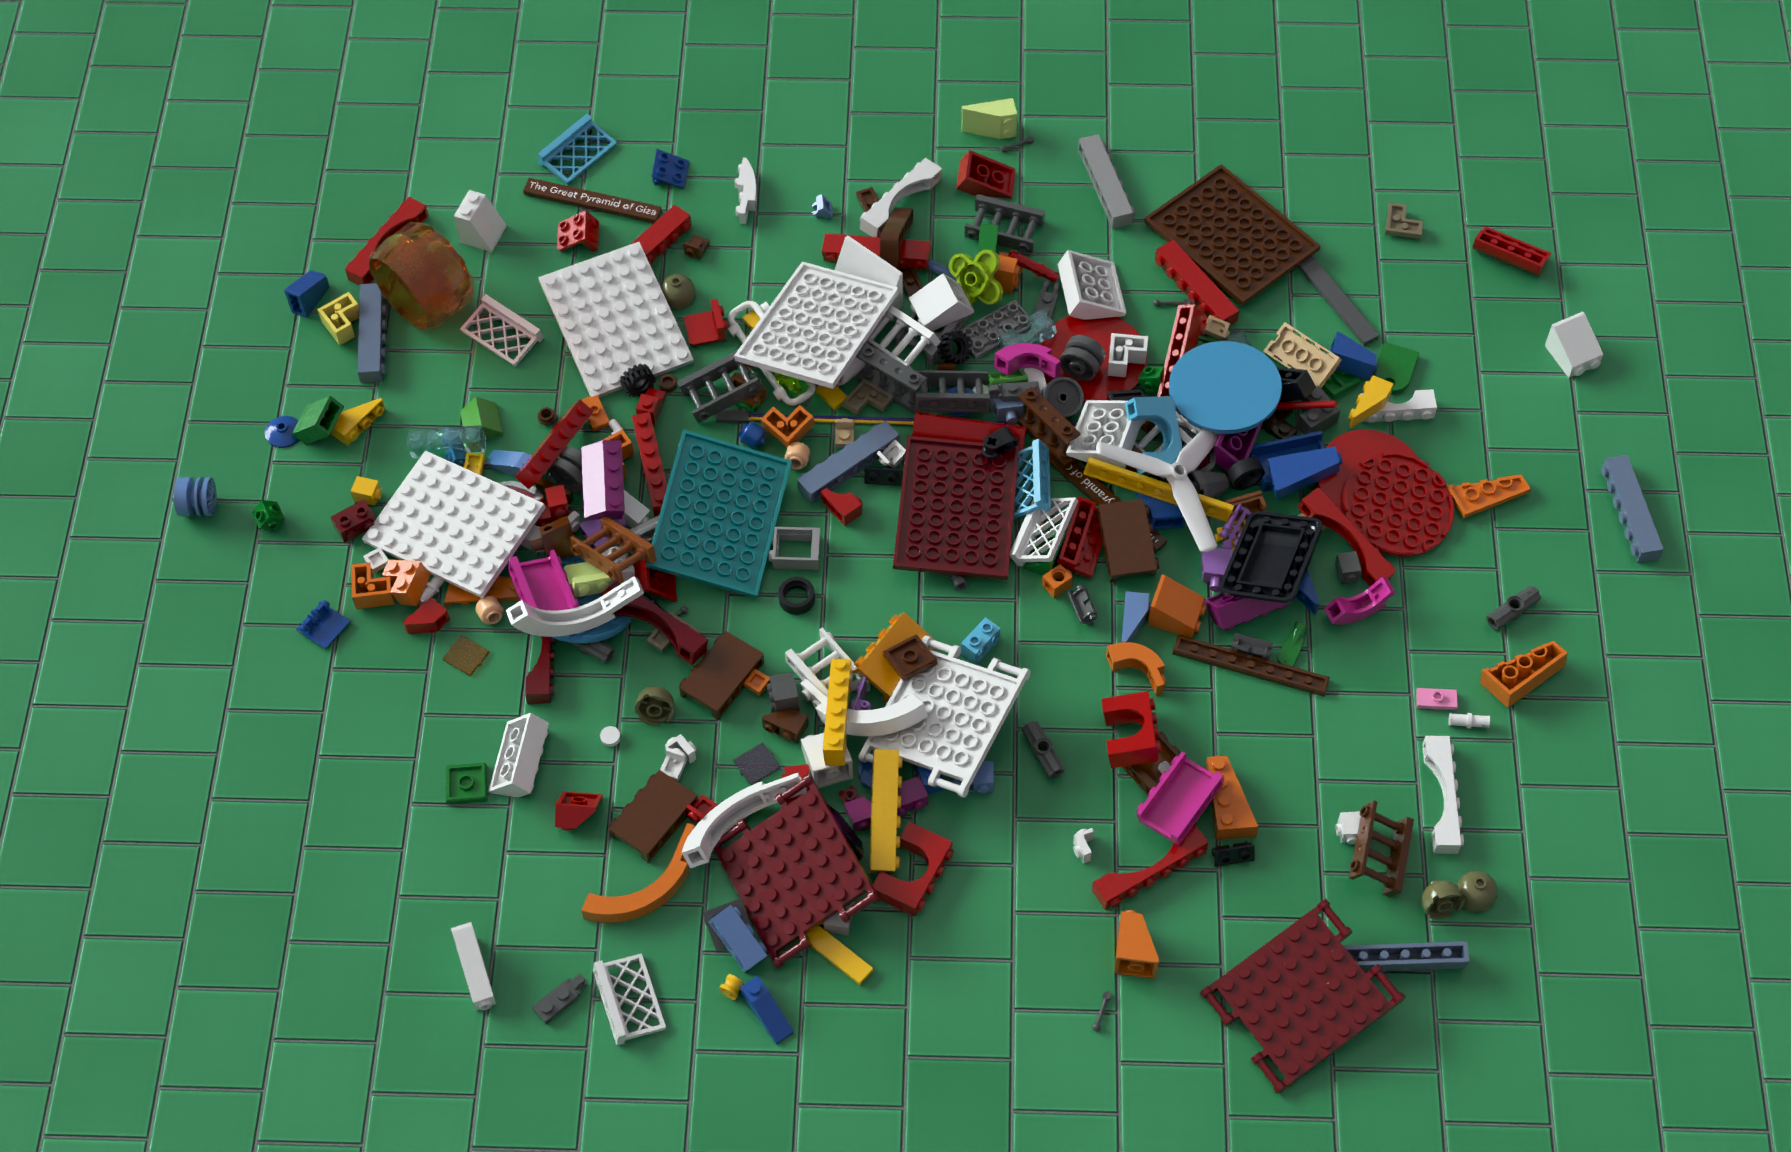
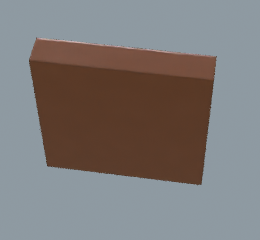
M917 634L883 651V656L904 682L938 664L937 659Z

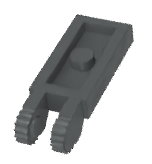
M1049 280L1044 281L1032 317L1035 323L1050 326L1058 299L1060 282L1054 284L1053 293L1047 292Z

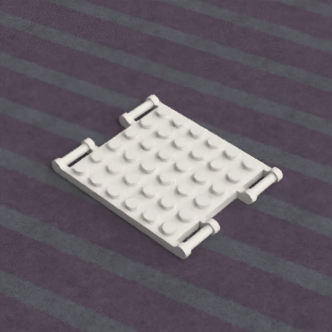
M924 636L922 642L927 648L932 647L949 653L948 656L930 650L937 659L938 664L905 682L900 679L885 707L895 704L913 693L924 703L928 717L898 732L880 736H869L859 754V760L873 763V755L870 754L871 750H899V756H902L903 761L932 770L928 779V785L933 787L939 786L956 792L958 796L965 798L1025 681L1029 679L1031 670L1003 663L997 658H993L988 668H984L956 659L961 654L960 646H951L932 640V637ZM1001 670L1007 673H1011L1017 675L1018 678H1014L996 671ZM943 774L960 780L962 783L957 785L939 777Z

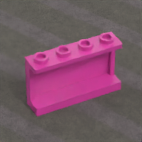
M550 550V556L547 558L519 563L517 556L509 557L508 571L520 601L523 600L532 607L550 611L579 607L578 599L573 596L572 585L567 582V573L565 570H562L561 558L556 555L555 550Z
M1183 751L1179 756L1176 755L1173 758L1170 769L1162 773L1159 784L1156 787H1152L1148 794V799L1145 803L1142 802L1136 811L1140 823L1178 846L1224 784L1223 774L1218 771L1215 774L1211 773L1188 759Z

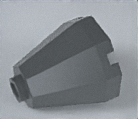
M1195 469L1187 474L1198 494L1217 499L1226 493L1230 485L1229 478L1224 473Z

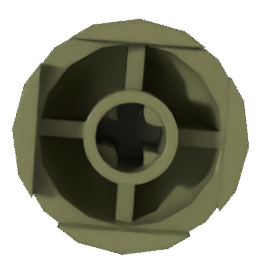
M672 274L661 283L660 288L669 307H672L673 310H684L692 305L696 294L694 284L688 277L682 274Z
M659 686L647 687L637 696L635 714L637 713L639 719L649 725H660L659 722L664 721L667 723L674 714V699L665 688Z
M1467 872L1457 883V887L1465 899L1462 908L1469 912H1486L1496 901L1497 885L1494 879L1485 872Z
M1435 880L1422 893L1421 903L1426 915H1429L1431 919H1442L1451 916L1450 912L1454 909L1458 912L1463 907L1465 899L1454 883L1446 880Z

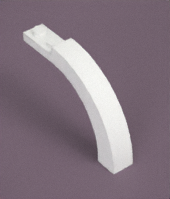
M633 576L600 598L576 608L559 611L542 610L532 607L521 600L508 608L506 613L511 625L522 632L545 637L566 636L593 629L615 618L614 612L643 595L644 592L639 580Z
M805 679L800 683L803 689L801 693L807 701L812 702L820 720L825 724L828 698L808 679ZM912 693L903 700L887 707L874 710L848 709L847 734L855 736L891 734L921 722L928 717L924 703Z
M799 773L767 784L761 781L727 798L711 810L695 826L683 846L682 854L689 867L693 868L708 863L715 845L724 833L742 818L744 819L762 808L778 803L775 796L779 793H784L801 781ZM805 787L792 797L806 793L807 788Z

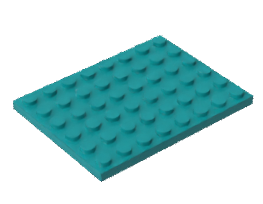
M683 429L651 543L654 545L657 561L652 564L646 562L645 567L757 598L792 461Z

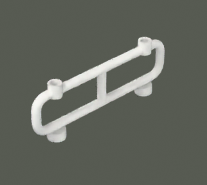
M746 301L732 309L727 319L730 325L728 330L732 337L737 336L742 344L747 338L735 321L736 315L747 308H753L761 319L770 307L769 304L764 302L759 305L754 301ZM760 368L775 389L773 394L778 401L782 399L787 405H799L809 399L815 392L816 385L805 381L808 385V390L797 398L792 399L787 395L771 371Z

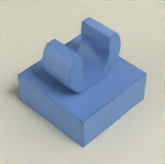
M823 194L817 196V202L812 205L816 210L812 212L813 215L817 218L823 215L826 219L833 217L832 203Z

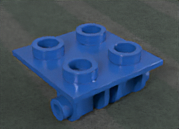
M656 149L651 175L653 177V184L659 186L664 181L684 189L689 161Z
M326 600L320 601L319 605L307 615V618L296 629V631L324 649L351 622V620L330 608V604Z

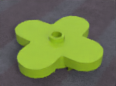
M982 250L974 260L967 254H956L950 259L949 270L957 279V282L960 283L971 306L974 305L978 298L985 304H996L1002 299L1003 288L994 278V274L1000 265L999 256L995 251Z

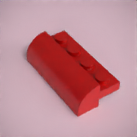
M1486 226L1483 230H1480L1472 249L1537 276L1542 274L1543 268L1551 255L1548 251Z
M1078 496V503L1072 514L1057 565L1061 564L1065 569H1069L1071 573L1074 572L1090 579L1102 546V537L1097 507H1095L1096 502Z

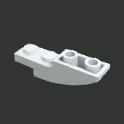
M743 157L742 164L738 165L739 178L735 179V188L738 189L740 206L736 207V216L739 218V224L746 225L749 211L756 212L757 190L751 164L747 158Z

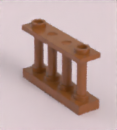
M606 515L600 519L601 530L581 542L574 536L570 537L571 550L574 555L581 557L619 583L624 582L622 571L640 559L650 564L657 561L654 545ZM603 537L610 538L595 549L589 547ZM616 544L622 546L606 557L602 555L603 552ZM627 552L634 553V555L618 565L613 562Z

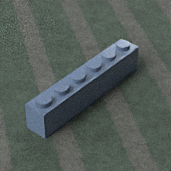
M382 283L360 284L358 375L361 383L382 382L383 374H386V365L383 363V359H386L384 344H387V338L384 330H387V321L384 319V315H387L385 301L388 300L387 290L383 289Z
M886 420L881 424L875 425L872 430L860 435L857 440L848 443L842 450L833 453L827 460L818 463L809 472L803 473L797 479L798 490L813 504L821 498L822 490L825 488L830 491L834 490L865 469V467L880 459L881 457L877 454L878 451L883 452L894 440L900 443L899 434Z
M1628 455L1606 458L1603 466H1601V473L1606 478L1608 492L1612 494L1613 506L1618 510L1619 522L1624 526L1625 538L1630 542L1631 554L1635 556L1637 563L1660 559L1664 549Z
M1467 941L1344 946L1364 972H1369L1377 964L1383 968L1382 972L1465 969L1470 962Z

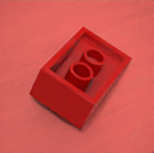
M969 150L960 160L956 189L970 195L979 194L988 197L1011 199L1016 169Z

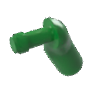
M744 401L736 403L737 407L750 413H754L755 409L760 405L759 402H756L753 407Z

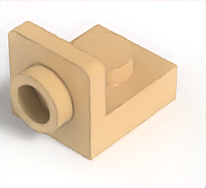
M1210 315L1203 333L1220 339L1219 341H1227L1230 334L1228 330L1230 323Z
M847 418L836 419L835 448H844L848 443L854 442V420Z

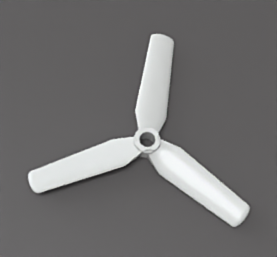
M1203 428L1180 451L1176 462L1172 465L1158 458L1111 444L1097 443L1096 450L1099 455L1153 475L1165 477L1169 484H1171L1173 496L1201 552H1210L1217 548V543L1197 491L1187 474L1199 466L1216 444L1220 434L1212 433L1211 430Z

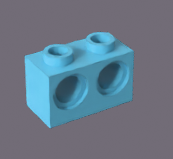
M985 617L961 642L960 655L976 665L1000 640L1001 628Z

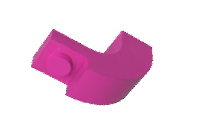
M1019 343L1006 346L995 353L994 368L1007 376L1017 369L1025 367L1039 369L1053 378L1060 375L1061 361L1053 357L1051 349L1045 346Z
M1381 577L1359 595L1350 598L1336 597L1324 607V610L1332 624H1350L1367 618L1386 606L1385 601L1394 595L1395 591L1387 577Z

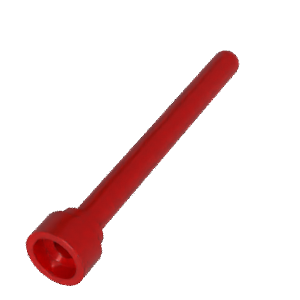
M1279 402L1276 410L1336 408L1337 402Z

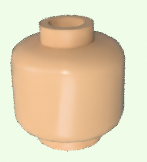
M793 442L787 447L784 459L792 461L790 468L803 469L808 464L810 449L804 443Z
M493 596L483 597V599L477 602L475 607L481 621L488 625L499 622L504 614L503 607Z

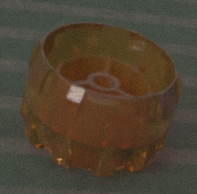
M409 222L371 251L369 269L380 291L395 310L417 329H436L473 300L474 281L465 266V261L451 246L450 242L428 224Z

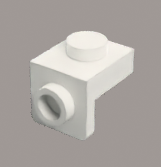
M894 440L883 452H877L881 457L879 461L886 468L888 465L896 468L905 458L906 449L897 440Z
M681 734L677 737H672L665 744V750L667 747L682 750L690 764L696 760V747L691 741L687 742Z
M667 747L666 758L660 770L678 782L687 763L686 754L678 748L671 749Z
M1093 828L1081 829L1074 834V853L1077 858H1081L1083 864L1091 861L1092 852L1087 842L1094 838Z

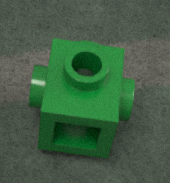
M1164 366L1144 367L1138 378L1144 393H1157L1159 391Z
M261 500L252 511L259 529L275 531L285 519L278 503L275 501Z

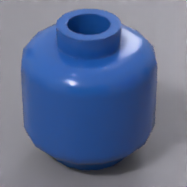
M755 422L745 423L739 432L740 442L751 449H756L758 446L762 447L767 440V437H765L766 430Z

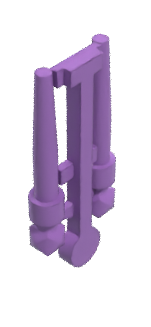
M1241 503L1238 504L1219 535L1223 539L1228 536V539L1221 544L1224 549L1232 548V540H1235L1233 546L1236 547L1242 532L1239 527L1245 516L1251 514ZM1240 510L1242 514L1239 517L1236 525H1234L1233 522Z

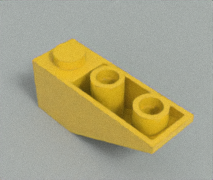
M1374 375L1370 382L1366 381L1362 390L1364 391L1363 395L1359 394L1356 400V409L1352 408L1348 419H1351L1349 427L1356 426L1383 409L1391 395L1394 383Z
M378 398L341 412L331 435L348 446L365 429L369 428L377 417L384 413L386 409L383 399Z

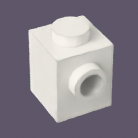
M1360 811L1340 812L1338 824H1336V835L1340 836L1341 843L1356 844L1361 817Z

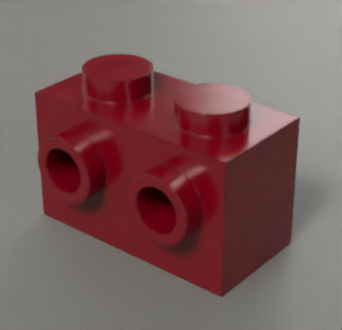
M364 499L331 516L333 526L344 543L368 531L376 520L374 513Z

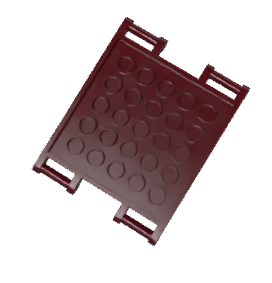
M809 773L784 793H779L775 796L777 802L782 807L781 810L752 830L742 818L737 822L736 826L721 836L714 847L777 969L784 966V962L803 949L812 947L807 933L839 912L840 918L844 923H847L853 915L872 902L875 904L880 900L817 784ZM809 786L810 790L788 804L787 800ZM743 831L744 835L723 849L722 845ZM865 893H868V896L846 910V906ZM800 938L799 943L794 945L792 948H790L783 954H778L780 951H782L787 946H789L790 944H792Z
M1327 899L1321 901L1315 908L1200 992V995L1208 1000L1222 1018L1221 1022L1225 1027L1239 1018L1260 1044L1263 1050L1255 1054L1251 1061L1262 1070L1274 1086L1273 1090L1277 1094L1285 1090L1406 998L1402 992L1399 993L1382 972L1383 968L1379 964L1372 967L1365 974L1344 948L1341 942L1349 937L1353 931L1343 924L1331 909ZM1324 912L1340 933L1335 936L1319 917V914ZM1374 977L1380 981L1393 997L1389 1002L1371 981ZM1218 990L1234 1012L1228 1014L1213 993ZM1269 1056L1286 1079L1280 1081L1264 1059Z

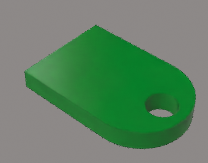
M1384 342L1377 361L1378 368L1373 375L1394 383L1391 394H1399L1406 390L1409 385L1419 352Z

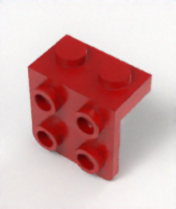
M585 210L561 221L558 224L557 250L561 252L580 243L592 252L597 250L599 241V221L597 218Z
M718 299L710 300L712 311L684 317L690 346L726 340L725 331L728 330L726 319H722L724 310L722 305L719 306Z

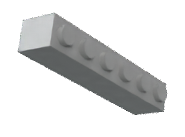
M1099 134L1080 138L1078 143L1079 154L1112 229L1132 224L1135 211L1133 206L1129 204L1127 192L1124 193L1122 180L1117 177L1116 167L1112 166L1111 155L1106 152L1104 140L1101 141Z

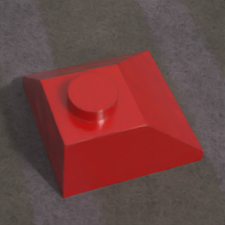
M639 560L633 564L635 577L639 580L644 591L672 602L677 601L675 575L645 567V560Z
M563 791L555 804V827L566 831L578 827L596 811L603 798V794Z

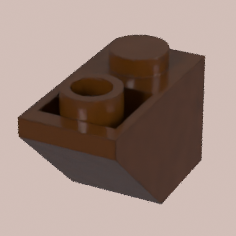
M793 708L766 714L762 717V725L767 732L771 734L776 733L788 742L793 741L797 744L809 725L808 715Z

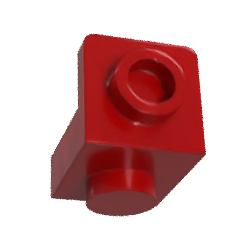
M702 794L692 806L690 804L686 806L687 817L692 822L699 823L717 804Z

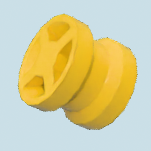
M728 974L726 982L720 985L719 990L727 998L736 1000L738 992L741 991L740 986L744 983L736 976Z

